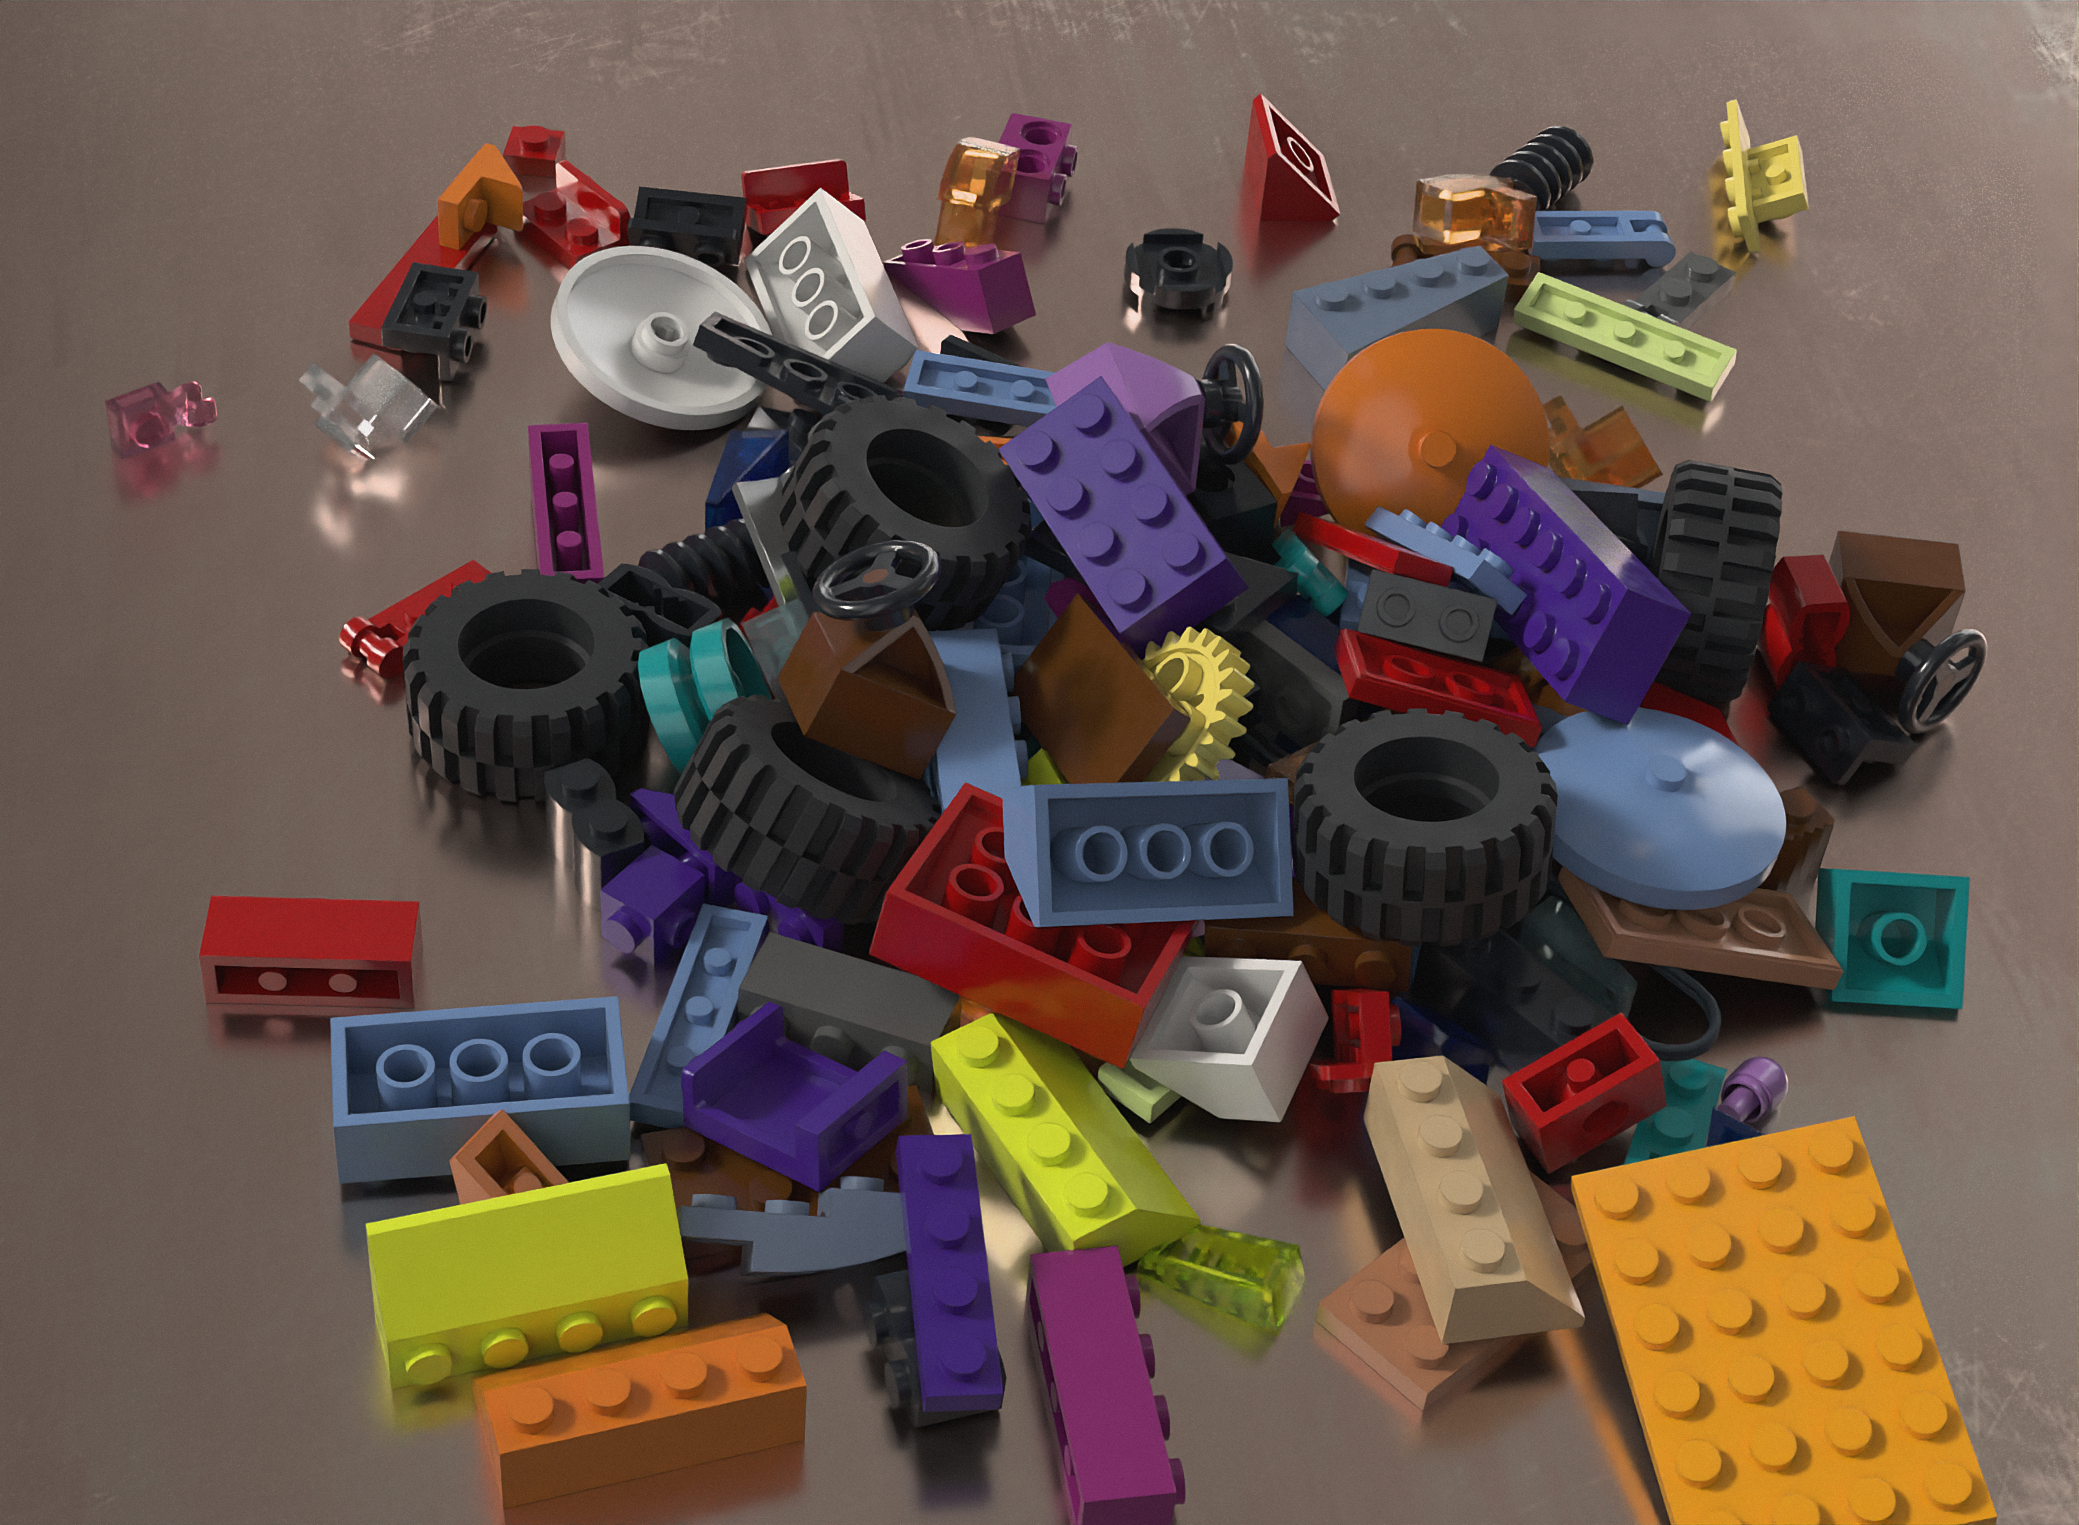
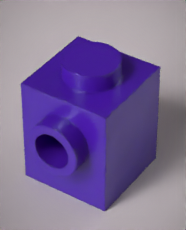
M651 845L600 890L602 938L608 940L617 950L623 953H630L655 967L674 948H682L688 943L704 903L705 874Z

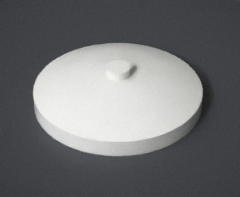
M623 246L605 249L583 258L568 271L562 280L551 311V332L556 349L562 361L578 382L613 409L639 421L664 428L678 430L713 429L735 422L748 414L758 404L768 386L737 368L726 367L713 362L707 357L706 352L693 346L700 324L714 312L772 335L763 314L750 297L734 282L712 267L686 255L665 249L646 246Z

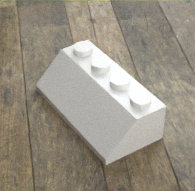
M819 188L744 259L774 337L882 383L896 371L902 369L914 355L915 350H920L865 222L822 188Z

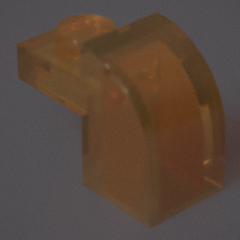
M967 137L956 144L946 164L937 199L942 200L934 245L940 246L950 242L962 241L965 248H973L993 243L999 206L1011 201L1021 148L975 137Z
M1448 174L1417 180L1413 232L1449 245L1481 238L1514 251L1530 249L1533 242L1537 196L1513 189L1514 180L1491 175Z
M1561 394L1542 405L1552 425L1548 429L1549 445L1551 446L1549 465L1558 477L1640 489L1663 475L1623 405L1583 429Z

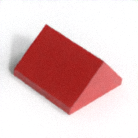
M1262 94L1258 95L1252 102L1245 165L1259 220L1333 221L1340 215L1324 155Z

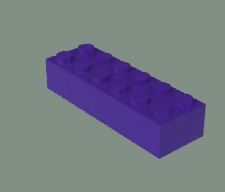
M1490 444L1482 461L1476 463L1470 471L1466 483V491L1455 512L1444 520L1441 528L1454 538L1456 535L1463 537L1481 551L1484 548L1488 549L1515 570L1509 580L1527 596L1512 615L1496 607L1493 618L1564 702L1629 725L1691 613L1550 468Z

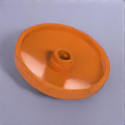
M1419 329L1401 332L1381 339L1360 351L1341 368L1328 385L1319 403L1312 426L1310 455L1313 477L1320 498L1335 523L1379 538L1364 524L1376 508L1380 506L1398 516L1404 509H1407L1427 524L1431 521L1441 527L1444 520L1455 512L1466 491V483L1470 471L1476 463L1482 461L1490 444L1548 467L1550 454L1548 424L1539 396L1530 380L1521 368L1497 347L1470 334L1454 330Z

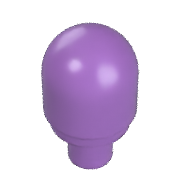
M1762 1056L1752 1057L1741 1063L1724 1081L1721 1091L1722 1103L1715 1111L1718 1122L1728 1129H1734L1742 1122L1753 1123L1765 1119L1783 1101L1787 1094L1788 1078L1782 1066L1773 1059Z

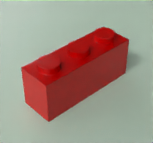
M211 895L199 953L206 1003L415 1008L423 952L419 901Z

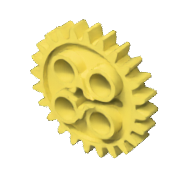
M1187 627L1181 637L1170 631L1166 635L1162 648L1153 641L1147 644L1145 659L1142 660L1143 663L1191 719L1143 782L1202 781L1205 778L1218 780L1220 776L1216 764L1220 759H1233L1235 756L1233 749L1228 747L1231 738L1239 737L1246 733L1247 729L1237 721L1239 717L1253 709V704L1243 697L1254 687V682L1245 676L1250 669V664L1240 657L1242 652L1206 628L1199 633L1192 627Z

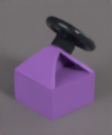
M1106 342L1045 379L1054 402L1058 407L1102 376L1185 495L1190 494L1196 489L1202 434L1209 451L1219 462L1235 465L1241 463L1251 454L1262 427L1264 390L1261 374L1252 354L1239 344H1226L1215 351L1206 366L1202 379H1195L1193 376L1158 359L1110 342ZM1235 364L1238 366L1243 377L1246 400L1243 399L1242 392L1237 386ZM1240 421L1244 423L1240 437L1230 447L1226 444L1225 438L1232 423Z

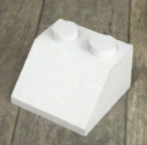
M1182 956L1146 1031L1129 1059L1137 1070L1218 1118L1281 1122L1329 1016L1302 961Z

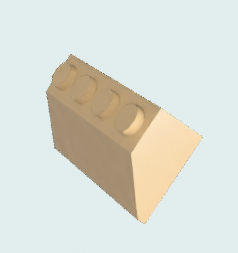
M1444 1056L1375 1063L1363 1119L1441 1344L1583 1327L1585 1315L1500 1095Z

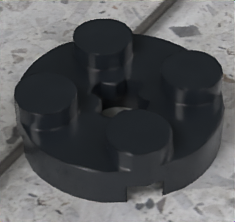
M1181 228L1153 230L1144 234L1142 244L1134 248L1132 242L1127 248L1124 279L1128 287L1138 295V305L1145 310L1159 312L1166 308L1215 311L1222 306L1223 296L1231 285L1233 259L1230 252L1219 242L1217 250L1210 245L1204 244V234L1194 230Z

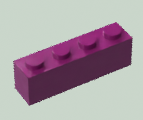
M588 422L528 425L530 486L537 566L540 575L555 576L556 571L574 575L577 582L585 584L588 580L598 584L604 579Z
M1118 1246L1030 1254L1026 1304L1073 1525H1172L1174 1507L1176 1505H1184L1185 1477L1180 1459H1169L1165 1441H1168L1170 1438L1169 1410L1164 1395H1153L1150 1379H1153L1155 1376L1154 1348L1149 1334L1138 1333L1135 1319L1140 1317L1141 1302L1139 1285L1135 1274H1124Z

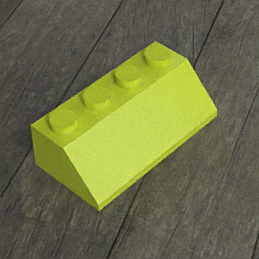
M992 1012L930 1042L936 1094L965 1134H972L973 1146L1048 1252L1118 1246L1122 1266L1125 1267L1201 1228V1219L1069 1044L1038 1030L1028 1028L1005 1015Z
M667 1163L366 1223L375 1320L391 1389L412 1384H433L454 1375L487 1368H507L529 1359L562 1352H582L599 1344L637 1336H657L669 1329L688 1326V1276Z

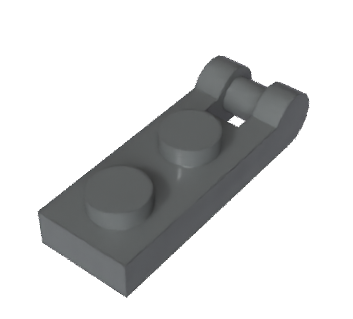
M1690 251L1634 301L1628 299L1623 305L1688 330L1732 290L1736 272L1717 264L1710 257L1697 255Z

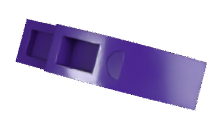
M642 788L630 794V808L638 816L644 829V851L653 845L705 874L704 904L726 907L736 901L741 911L768 916V930L772 933L843 954L844 924H841L836 918L830 917L827 920L809 916L808 911L798 907L793 909L775 902V897L761 890L756 892L742 883L743 879L733 872L724 871L713 862V856L708 851L700 850L691 840L690 831L682 828L678 820L673 794Z

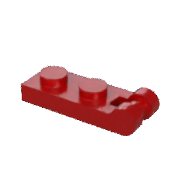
M471 560L369 619L363 616L352 618L342 628L339 634V643L355 657L365 656L368 667L383 679H391L403 672L404 645L408 642V633L420 615H425L426 608L441 595L447 598L450 597L451 591L455 586L471 580L474 584L482 582L486 574L491 572L475 560Z

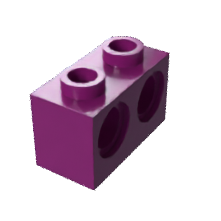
M1011 113L987 167L984 213L1046 224L1053 205H1062L1067 177H1073L1075 173L1079 148L1078 146L1071 145L1072 124Z

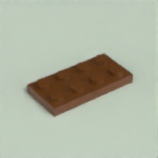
M917 1085L907 1086L908 1117L820 1192L685 1126L641 1134V1155L645 1167L667 1163L676 1209L680 1206H692V1195L713 1194L736 1197V1210L765 1212L767 1200L806 1202L810 1204L809 1216H817L819 1193L830 1188H839L840 1177L857 1176L883 1179V1192L900 1193L896 1158L898 1137L934 1135ZM682 1242L685 1260L742 1249V1246Z

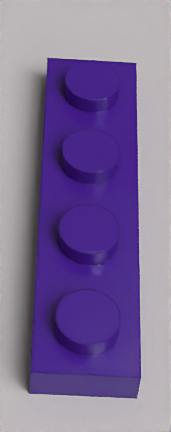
M972 1134L899 1136L896 1158L923 1412L1000 1409L1003 1398V1385Z

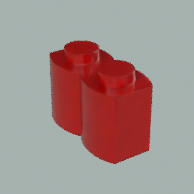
M1824 554L1783 556L1775 565L1772 573L1768 596L1770 603L1765 607L1762 629L1757 641V648L1777 691L1799 661L1836 667L1834 647L1843 638L1850 622L1849 605Z

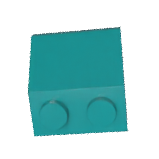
M1818 868L1815 930L1843 970V974L1835 989H1826L1828 1001L1963 1009L1970 877Z

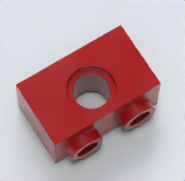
M1622 1012L1502 1080L1511 1126L1548 1174L1667 1106L1660 1060Z

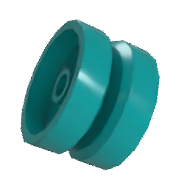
M729 618L693 631L690 649L676 638H673L639 652L638 671L647 711L666 754L681 775L714 713L723 704L741 696L748 698L751 695H764L769 700H772L767 682L751 646L739 627Z

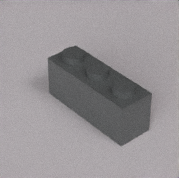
M772 932L768 934L738 988V1023L746 1020L766 1003H775L783 1007L784 1034L788 1040L855 1071H860L880 1053L887 1051L907 1061V1086L917 1085L918 1090L930 1094L935 1087L930 1042L960 1028L962 997L921 977Z

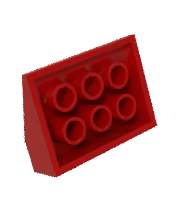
M965 782L887 890L869 954L905 972L912 973L952 991L964 999L974 1001L1016 1020L1028 1028L1038 1030L1080 1049L1092 1057L1102 1059L1124 1069L1146 1031L1200 920L1034 927L1005 860L1003 800L996 795Z

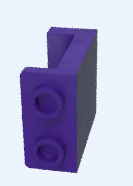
M772 1002L766 1003L746 1020L739 1022L732 1031L701 1055L694 1057L681 1073L685 1127L818 1192L824 1189L908 1117L906 1060L883 1051L857 1072L788 1040L784 1034L783 1007Z

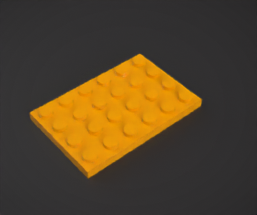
M1855 1116L1571 1176V1191L1671 1525H1996L1998 1518Z

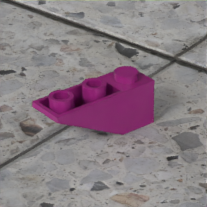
M922 239L905 244L901 247V255L883 262L885 271L962 331L995 334L1036 315L1021 252L997 250L996 244H984L973 248H965L962 241L937 246L933 245L932 239Z

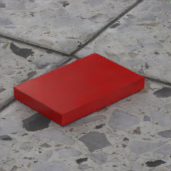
M1347 628L1345 630L1340 629L1334 646V652L1349 698L1407 713L1408 709H1427L1428 714L1444 715L1445 710L1464 713L1467 720L1478 722L1482 718L1495 723L1504 735L1513 732L1523 739L1529 747L1535 748L1542 726L1518 675Z

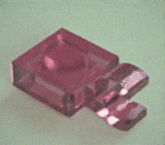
M158 381L105 401L111 447L122 460L175 441L174 426L176 425L203 427L217 420L216 402L212 397L202 400L201 385L198 381L182 384L171 392H168Z

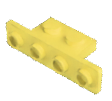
M1736 99L1726 102L1728 120L1720 123L1726 150H1723V158L1729 178L1725 179V184L1732 206L1728 208V216L1734 237L1744 236L1749 253L1751 254L1760 251L1758 223L1771 219H1785L1796 212L1809 209L1803 155L1797 135L1750 148L1749 135Z

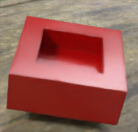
M538 125L513 126L503 152V158L514 174L556 178V164L562 161L565 152V131L549 130Z

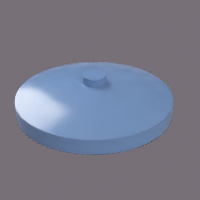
M1638 708L1629 725L1591 711H1585L1555 724L1539 739L1533 749L1550 770V776L1556 783L1558 799L1552 856L1571 873L1599 890L1615 897L1650 907L1696 910L1721 906L1743 898L1761 885L1771 873L1786 834V815L1782 799L1774 783L1763 768L1747 752L1720 733L1690 719L1646 708Z

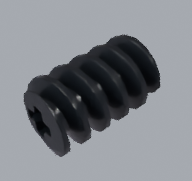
M1551 126L1542 130L1536 137L1529 140L1526 145L1508 156L1504 162L1495 166L1488 175L1486 193L1492 210L1502 221L1509 225L1521 226L1524 211H1545L1553 206L1558 199L1563 198L1568 191L1576 188L1580 182L1586 180L1592 172L1594 165L1592 149L1585 138L1575 130L1565 126Z
M743 518L729 520L724 526H713L708 528L703 534L689 535L682 542H670L661 550L651 549L646 551L640 557L638 566L660 575L669 583L671 588L685 589L698 593L714 603L715 598L723 604L731 603L735 599L736 590L742 596L752 595L756 590V582L762 588L770 587Z

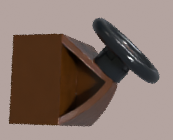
M1838 530L1828 564L1849 605L1850 622L1843 638L1834 647L1836 667L1851 672L1895 676L1898 681L1905 685L1897 711L1899 725L1910 734L1927 732L1946 720L1964 701L1977 682L1987 656V642L1980 631L1963 629L1952 634L1966 592L1959 544ZM1969 648L1968 656L1957 663L1950 660L1951 657L1962 649Z
M912 540L884 541L854 550L829 565L817 578L812 591L813 602L820 612L812 613L777 677L804 737L920 780L956 716L952 690L944 664L929 632L913 605L935 586L942 570L941 559L933 548ZM900 560H911L921 564V570L914 579L896 574L895 568ZM872 565L871 568L863 571L857 578L839 584L852 573Z

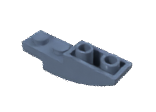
M840 1177L839 1188H830L819 1193L817 1216H809L810 1204L806 1202L767 1200L765 1212L736 1210V1197L713 1194L692 1195V1206H680L676 1209L682 1242L742 1246L740 1276L785 1277L820 1274L860 1266L906 1251L900 1193L883 1192L884 1180L878 1178Z

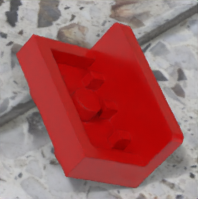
M841 159L745 171L741 175L743 197L747 199L748 208L746 225L762 235L766 234V238L819 188H822L863 221L866 220L864 199L849 192L847 164Z
M1360 988L1331 990L1334 1058L1310 1059L1302 1076L1314 1078L1316 1089H1330L1332 1093L1369 1091L1374 1064L1392 1061V1046H1399L1401 1019L1399 1009L1396 1004H1389V991Z

